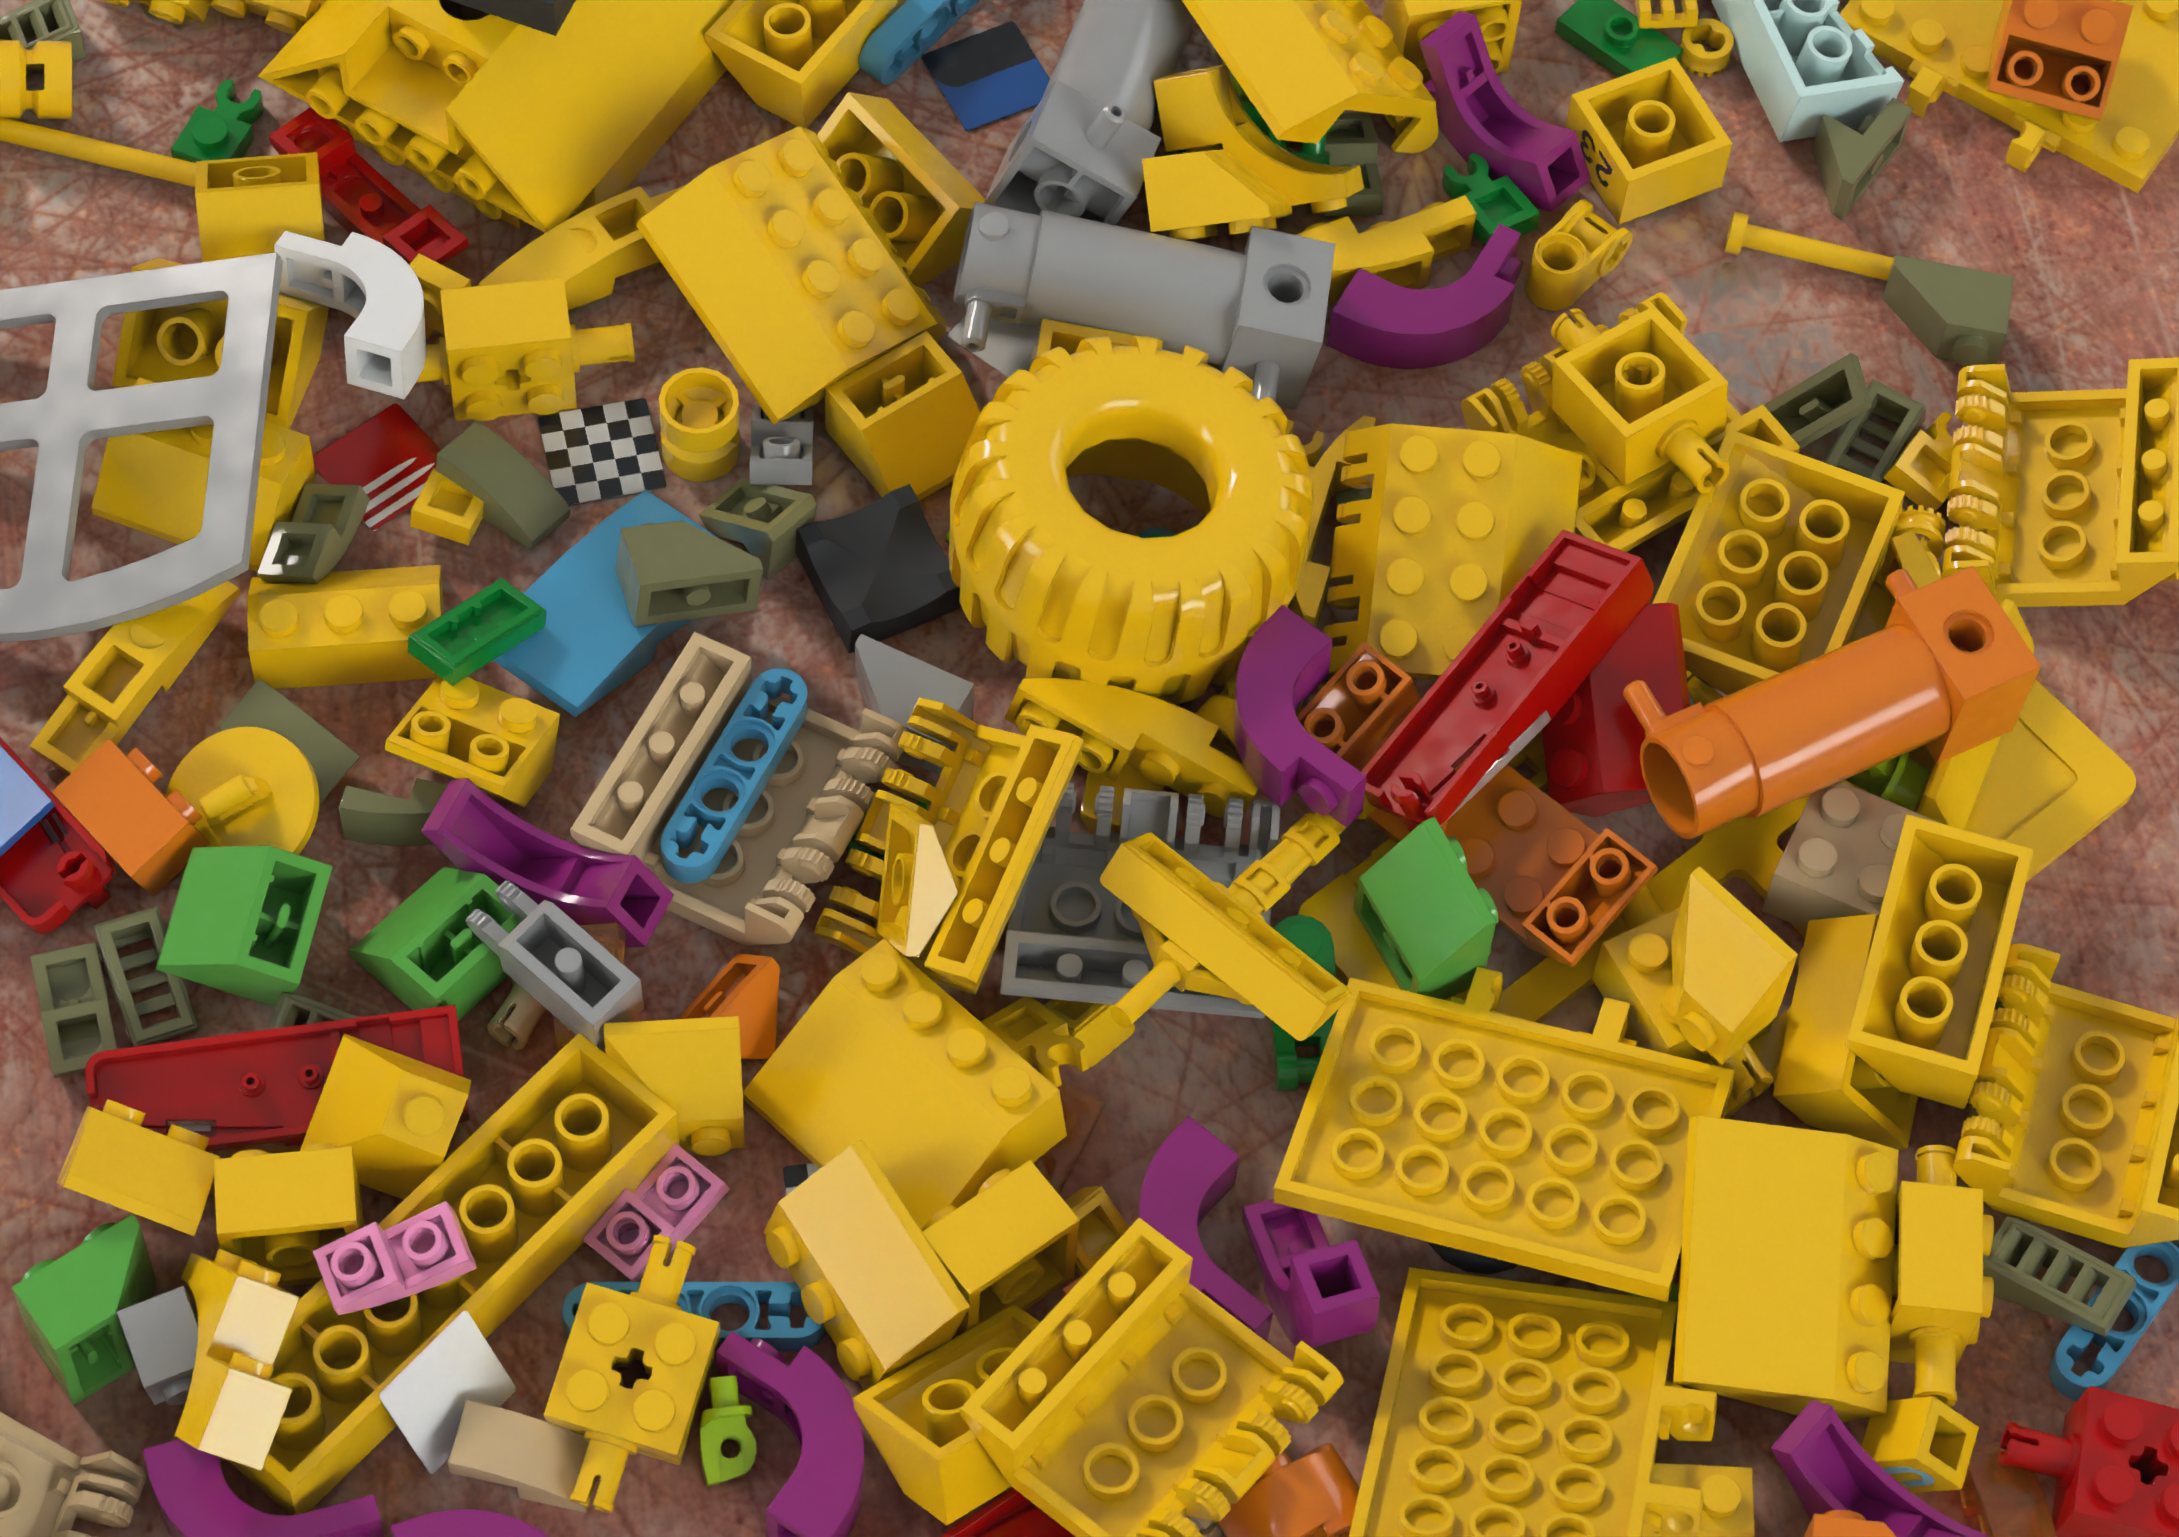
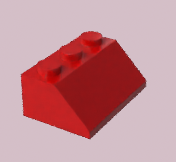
M1647 604L1554 718L1542 729L1548 793L1553 800L1569 812L1595 818L1652 802L1643 779L1640 763L1641 743L1646 738L1644 735L1645 729L1624 698L1623 691L1631 682L1642 680L1646 682L1667 716L1690 707L1678 604Z

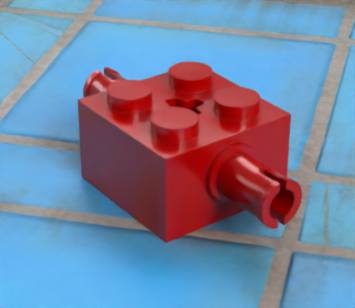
M2089 1386L2065 1415L2062 1437L2019 1426L2011 1421L2006 1425L1999 1448L2005 1449L2006 1452L2001 1451L1998 1454V1463L2002 1466H2012L2056 1478L2049 1537H2179V1409Z

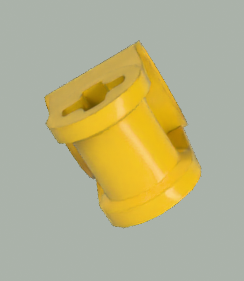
M1587 200L1578 201L1568 210L1562 220L1544 236L1540 237L1535 244L1525 287L1528 298L1534 305L1544 310L1559 311L1570 307L1601 277L1608 275L1620 263L1630 248L1633 234L1625 227L1617 230L1593 213L1594 206Z

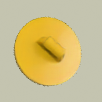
M247 726L218 732L195 746L176 768L165 794L167 797L174 789H177L203 816L194 826L210 842L207 847L272 846L297 855L306 846L314 830L318 817L320 798L319 786L313 767L304 753L295 744L274 731Z

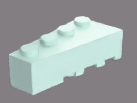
M1711 0L1721 22L1732 32L1734 37L1733 47L1779 142L1815 137L1820 117L1823 114L1834 118L1853 130H1858L1870 113L1878 116L1892 98H1897L1902 88L1904 79L1893 66L1885 69L1872 54L1875 44L1861 28L1853 31L1838 13L1837 8L1840 4L1838 0Z

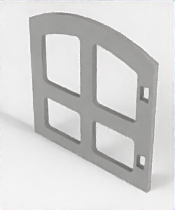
M277 252L0 290V329L56 323L45 393L36 399L0 403V451L39 447L21 579L12 588L0 589V642L48 639L94 631L144 617L196 597L248 571L283 260ZM228 299L221 366L215 374L206 377L94 391L102 324L107 317L119 313ZM213 424L203 522L200 533L193 539L143 560L111 571L69 581L87 446L93 440Z

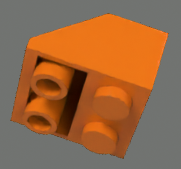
M2004 0L1993 38L1986 91L2101 121L2133 6L2113 0Z

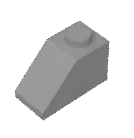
M860 634L855 643V678L866 707L903 725L908 732L929 739L952 751L954 746L917 731L909 726L907 722L919 697L945 703L971 720L974 705V683ZM903 751L898 762L911 768L923 767L936 774H939L942 770V767L926 760L912 757L905 753V751Z
M184 1286L117 1311L143 1387L154 1405L164 1401L168 1405L186 1403L191 1385L197 1351L198 1315L194 1304Z

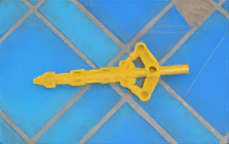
M1365 796L1363 812L1357 819H1366L1376 809V807L1368 803ZM1306 813L1281 836L1282 842L1261 860H1255L1230 884L1231 886L1226 888L1219 882L1215 883L1265 922L1261 914L1266 913L1291 889L1290 885L1309 865L1316 866L1341 842L1339 835L1346 827L1329 815ZM1131 909L1133 917L1139 923L1154 966L1145 977L1111 1007V1016L1118 1025L1129 1028L1173 986L1181 992L1186 989L1236 999L1242 1004L1252 1005Z

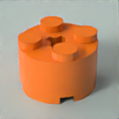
M1331 1443L1322 1444L1293 1462L1286 1453L1275 1456L1274 1462L1255 1482L1256 1484L1236 1504H1231V1510L1218 1522L1226 1537H1349L1360 1487Z

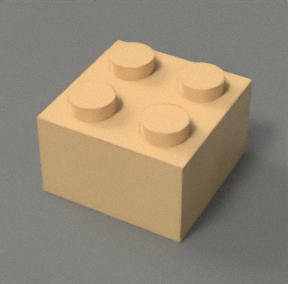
M1842 781L1810 794L1775 870L1762 911L1806 930L1809 920L1877 914L1879 916L1906 814L1934 822L1938 821Z

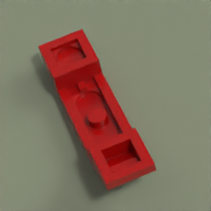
M310 107L269 135L270 143L279 155L318 153L323 207L350 234L355 232L384 244L400 255L409 265L419 253L443 265L469 247L468 238L430 204L422 210L418 208L357 154L353 136L334 119L324 118Z

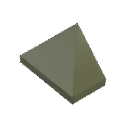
M1852 353L1764 404L1768 411L1797 442L1800 449L1872 407L1859 359Z

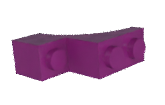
M468 778L451 779L421 830L460 870L485 874L498 886L505 880L509 881L538 905L544 900L554 903L604 948L646 947L674 896L636 855H621L597 851L553 836L503 808L482 792Z
M1811 1400L1771 1447L1810 1519H1812L1814 1514L1823 1515L1832 1510H1849L1863 1515L1865 1520L1885 1523L1897 1537H1988L1987 1534L1973 1530L1943 1515L1900 1485L1858 1444L1831 1405Z

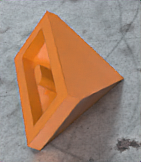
M737 953L677 1019L739 1016L741 1059H769L775 1052L780 966L773 957Z

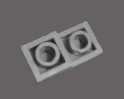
M752 406L750 485H812L814 407H809L773 425L761 406Z

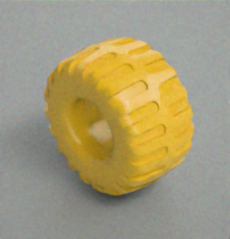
M1136 335L1131 338L1129 346H1112L1108 336H1098L1083 339L1079 343L1076 353L1070 355L1062 347L1053 348L1036 357L1029 371L1018 369L998 387L992 402L988 403L980 413L957 467L950 499L949 569L954 585L960 587V605L972 627L982 628L987 626L986 644L995 656L1005 664L1010 663L1014 659L1021 662L1027 667L1026 678L1085 680L1106 686L1123 687L1156 698L1169 695L1172 702L1176 705L1192 701L1204 695L1210 681L1215 685L1222 686L1238 672L1242 655L1255 632L1280 606L1285 605L1288 608L1299 587L1306 562L1314 499L1313 485L1311 480L1306 477L1308 461L1304 448L1298 436L1293 434L1286 435L1288 420L1280 406L1271 397L1258 400L1252 395L1254 386L1252 379L1233 366L1223 373L1208 365L1209 353L1198 348L1185 345L1182 354L1157 348L1159 338ZM1106 473L1131 476L1150 481L1180 495L1197 507L1206 517L1197 526L1172 537L1140 538L1111 530L1084 511L1071 493L1067 477L1081 474Z

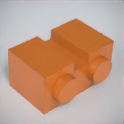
M108 738L65 778L52 793L126 873L154 897L186 867L189 853L193 847H207L210 844L205 836L194 826L203 816L177 789H174L167 797L154 784L163 774L137 747L129 754H125Z

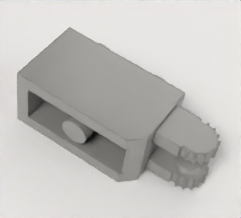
M505 880L495 890V893L501 905L509 913L514 914L521 923L509 934L490 915L482 912L480 909H475L466 918L467 925L481 941L500 957L502 970L575 1035L580 1032L600 1050H603L605 1048L604 1023L631 1022L644 1009L641 980L554 903L544 900L538 905L513 883Z

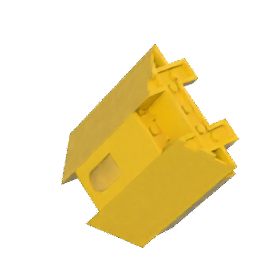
M326 0L263 69L258 77L306 102L320 116L334 119L353 136V139L377 151L388 163L394 166L403 165L425 177L439 191L445 193L452 192L471 202L485 216L495 220L502 219L518 229H521L525 223H528L546 233L566 221L572 214L580 213L623 193L726 72L727 68L705 42L704 34L735 0H576L556 36L492 14L477 20H460L447 14L441 7L440 0Z

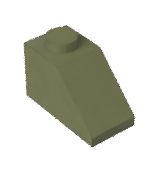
M1895 255L1884 289L1883 300L1935 358L1955 361L1964 366L1997 364L2007 335L2014 276Z
M681 520L658 524L646 523L640 526L621 528L616 573L634 627L757 610L763 566L759 558Z

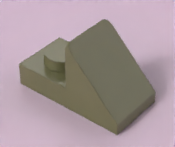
M1892 98L1878 116L1870 113L1864 119L1858 131L1851 129L1828 115L1823 114L1820 117L1813 143V154L1833 215L1843 220L1902 146L1913 111L1911 107Z
M741 478L702 511L699 516L706 529L715 536L744 543L748 552L761 560L763 578L770 580L797 557L795 554L797 529L815 521L817 503L812 494L775 485H750V479Z

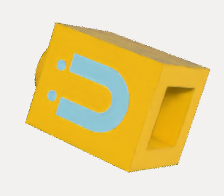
M1934 1396L1887 1401L1886 1414L1869 1418L1861 1447L1885 1472L1911 1493L1962 1490L1979 1427Z

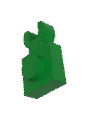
M229 79L223 81L216 90L217 107L215 110L212 111L198 105L171 147L172 157L194 163L196 161L243 158L254 140L251 124L255 123L263 113L264 106L261 91L254 89L248 100L242 103H234L233 101L236 97L234 81Z
M1473 153L1469 155L1467 170L1469 176L1458 174L1450 164L1443 167V189L1455 199L1466 195L1476 211L1473 234L1484 246L1499 223L1521 233V236L1538 229L1540 212L1507 175L1492 181L1488 177V163L1479 154Z

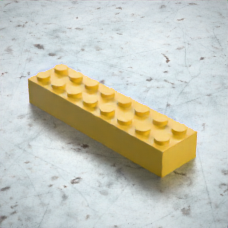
M579 1032L378 1224L383 1230H386L447 1201L455 1210L477 1268L411 1296L341 1315L334 1310L322 1278L297 1302L273 1363L275 1367L270 1378L292 1389V1393L262 1470L231 1460L228 1461L289 1515L310 1512L397 1426L379 1399L380 1393L462 1311H467L486 1339L584 1243L582 1239L626 1188L633 1193L675 1143L680 1146L678 1113Z

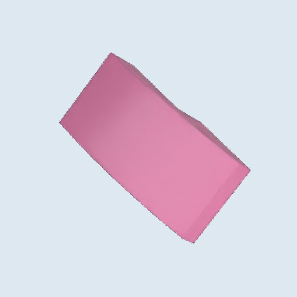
M675 1143L633 1193L626 1188L582 1240L632 1282H637L643 1277L653 1246L652 1240L654 1235L671 1237L670 1243L673 1244L671 1253L675 1249L677 1241H683L715 1208L730 1188Z
M447 1201L386 1230H383L376 1222H373L313 1251L334 1310L339 1315L368 1309L411 1296L477 1268L455 1210Z

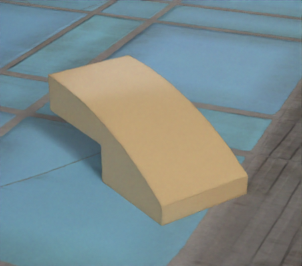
M466 1400L448 1461L451 1474L516 1487L520 1499L585 1513L587 1511V1507L569 1500L570 1494L574 1491L589 1441H586L583 1435L518 1412Z

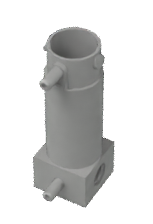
M1084 0L1044 95L1009 144L986 196L985 204L1040 215L1041 210L1111 225L1118 223L1137 198L1143 184L1142 159L1154 157L1161 140L1160 137L1149 132L1158 112L1153 81L1174 73L1195 22L1194 17L1182 0Z
M974 202L963 244L953 302L965 305L967 309L961 344L970 352L984 350L990 318L1040 327L1042 318L1126 334L1155 337L1163 340V350L1182 354L1184 346L1188 345L1209 353L1208 363L1217 365V370L1225 373L1229 367L1233 366L1252 379L1254 384L1252 395L1258 400L1271 397L1280 407L1296 410L1323 344L1335 244L1252 226L1244 250L1241 253L1041 210L1040 215Z

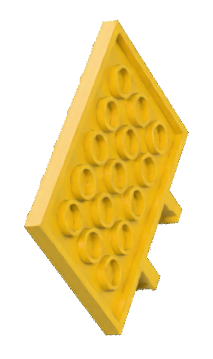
M1850 0L1840 13L1853 31L1861 28L1875 44L1872 51L1873 54L1907 71L1906 75L1914 79L1908 88L1909 95L1904 104L1913 109L1912 113L1923 119L1928 103L1936 102L1944 91L2020 131L2019 138L2012 139L2004 162L2024 173L2044 147L2053 153L2058 151L2124 187L2139 193L2179 136V0H2113L2132 5L2133 9L2101 121L1986 91L1993 38L2004 0Z
M1477 967L1466 1000L1452 997L1450 1001L1350 977L1347 987L1352 994L1338 1009L1273 1188L1274 1203L1668 1302L1681 1260L1689 1118L1697 1115L1715 1118L1724 1117L1733 1088L1735 1070L1637 1047V1041L1625 1038L1629 1026L1627 1017L1630 1003L1605 997L1593 1034L1512 1017L1508 1016L1507 1013L1497 1011L1502 996L1503 973Z
M1409 1267L1349 1537H1697L1702 1513V1490L1663 1485L1661 1480L1652 1477L1658 1437L1661 1440L1669 1439V1434H1671L1678 1441H1711L1715 1425L1717 1392L1687 1389L1667 1381L1677 1322L1678 1302L1669 1300L1664 1302L1653 1298Z

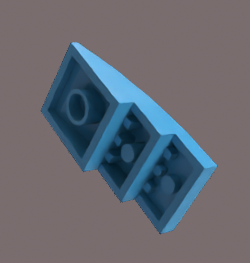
M645 489L603 520L570 548L523 593L546 610L545 627L493 661L571 715L577 717L651 664L657 644L692 620L634 627L616 573L621 528L635 527L646 523L658 524L683 520L713 536L715 535Z

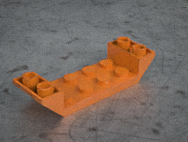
M1364 641L1298 714L1297 718L1303 728L1313 738L1361 772L1422 698L1419 697L1412 677ZM1466 758V759L1455 769L1456 772L1459 770V768L1464 764V762H1465L1468 758ZM1508 764L1441 826L1446 837L1454 836L1460 843L1467 859V872L1477 889L1484 888L1491 895L1498 912V924L1531 950L1571 967H1574L1658 871L1656 864L1609 828H1606L1599 835ZM1376 808L1366 818L1368 822L1397 844L1410 833L1402 818Z

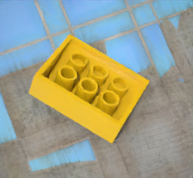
M1728 428L1717 454L1729 463V474L1725 481L1717 488L1706 478V482L1711 486V491L1708 493L1700 492L1652 603L1678 604L1686 670L1724 694L1729 695L1849 644L1887 552L1890 540L1897 527L1905 491Z
M884 938L832 978L743 1091L744 1101L819 1169L850 1144L862 1139L921 1231H923L925 1223L942 1208L949 1205H954L958 1208L975 1197L981 1185L996 1172L1002 1169H1009L1012 1172L1029 1160L1034 1163L1067 1136L1060 1090Z
M1700 1115L1689 1118L1673 1383L1703 1391L1717 1392L1718 1395L1794 1415H1799L1810 1401L1814 1400L1831 1405L1842 1423L1887 1413L1898 1149L1848 1134Z

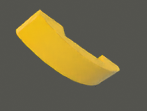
M1364 415L1340 434L1324 452L1309 477L1313 485L1314 499L1306 562L1299 587L1288 608L1316 628L1318 627L1326 601L1331 567L1312 562L1332 495L1335 496V492L1352 488L1340 482L1342 468L1346 467V465H1352L1343 460L1346 432L1374 427L1376 422L1374 417Z

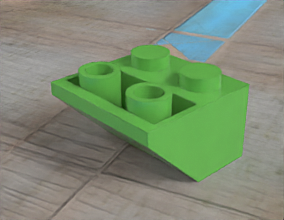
M1435 817L1423 821L1359 877L1353 909L1399 989L1445 1000L1469 990L1477 967L1486 968L1488 957L1491 955V944L1499 917L1491 895L1484 888L1477 889L1468 874L1467 859L1460 843L1454 836L1446 837Z
M272 846L193 847L189 853L156 970L276 1007L281 992L293 994L300 984L332 866Z
M442 867L349 950V954L352 959L411 1010L456 1005L459 1021L509 976L502 970L500 957L470 930L465 921L466 918L475 909H480L482 912L490 915L509 934L521 921L501 905L495 893L499 886L487 875Z
M133 1214L118 1223L109 1222L97 1227L85 1237L82 1245L57 1260L47 1259L36 1264L26 1272L21 1282L12 1287L32 1346L73 1406L132 1370L135 1364L117 1311L151 1299L156 1285V1278L140 1223Z

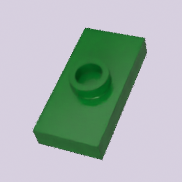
M1577 0L1556 22L1555 33L1618 77L1676 57L1679 63L1681 62L1682 47L1654 28H1639L1637 16L1614 0Z
M500 578L409 635L408 653L453 686L543 629L546 624V610L506 580Z

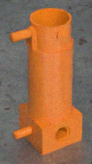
M1974 566L1921 588H1918L1906 570L1899 569L1891 573L1885 582V585L1896 601L1885 628L1708 703L1704 707L1699 702L1669 716L1665 714L1645 681L1636 680L1628 684L1623 691V696L1645 729L1644 735L1646 738L1641 743L1640 763L1649 796L1668 827L1681 838L1692 839L1741 817L1757 818L1923 745H1925L1935 762L1940 763L2011 732L2041 669V665Z

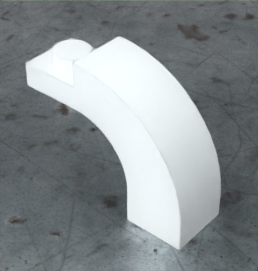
M285 231L274 245L275 252L283 260L279 293L335 308L353 316L356 320L344 335L347 384L405 399L421 375L426 359L424 296L421 284L413 269L400 255L389 247L355 232H351L343 245L339 246Z

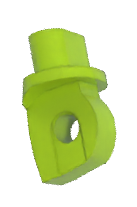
M1909 751L1851 776L1846 780L1867 790L1870 794L1913 811L1923 794L1931 769L1909 759Z
M737 1376L710 1378L708 1381L710 1409L704 1410L701 1413L699 1428V1452L707 1487L746 1475L756 1458V1440L746 1425V1419L753 1416L752 1407L739 1404ZM732 1440L738 1444V1456L735 1458L723 1456L720 1447L724 1441Z

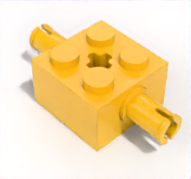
M564 278L440 290L445 337H439V344L426 345L425 364L416 383L444 380V386L451 385L455 421L471 419L475 421H490L501 416L530 413L550 415L560 410L577 409L574 373L580 372V366L624 361L635 362L631 323L576 330L575 324H570Z
M1655 306L1648 308L1604 333H1601L1579 308L1570 309V316L1576 321L1575 324L1565 312L1561 314L1551 329L1552 338L1568 351L1553 360L1552 409L1624 486L1672 461L1692 481L1694 487L1699 492L1708 493L1711 491V486L1704 480L1705 478L1715 488L1719 487L1727 478L1730 465L1706 441L1726 431L1728 381Z
M1645 885L1619 914L1629 930L1602 942L1592 977L1593 982L1604 998L1607 997L1630 1003L1627 1017L1629 1026L1626 1034L1630 1040L1637 1041V1047L1703 1063L1712 1059L1716 1066L1735 1070L1732 1092L1737 1102L1749 1101L1748 1089L1751 1090L1754 1098L1759 1096L1771 1086L1773 1077L1766 1071L1748 1042L1726 1062L1721 1064L1708 1051H1700L1693 1047L1685 1039L1679 1025L1674 1021L1671 937L1680 908L1671 912H1664L1648 886ZM1771 1021L1751 1040H1754L1762 1035L1769 1033L1773 1021Z
M1928 1145L1919 1148L1917 1154H1915L1917 1182L1902 1181L1897 1191L1889 1361L1915 1364L1913 1398L1934 1396L1947 1406L1952 1407L1957 1401V1392L1955 1391L1956 1367L1967 1345H1976L1980 1318H1989L1992 1310L1994 1282L1992 1277L1983 1276V1255L1989 1256L1992 1249L1994 1219L1992 1215H1983V1189L1957 1186V1174L1953 1169L1957 1151L1949 1146Z
M654 1235L652 1240L653 1246L638 1292H631L628 1295L592 1283H586L544 1412L546 1422L581 1434L586 1441H589L574 1491L570 1494L569 1500L588 1508L596 1482L601 1480L593 1502L594 1509L597 1511L612 1513L614 1499L629 1454L636 1455V1453L680 1466L721 1337L720 1323L718 1321L684 1312L677 1305L696 1248L691 1244L678 1240L671 1263L666 1267L673 1245L670 1243L671 1237ZM633 1360L643 1361L645 1373L650 1376L649 1380L637 1379L633 1389L624 1388L622 1376L617 1372L618 1368H629Z

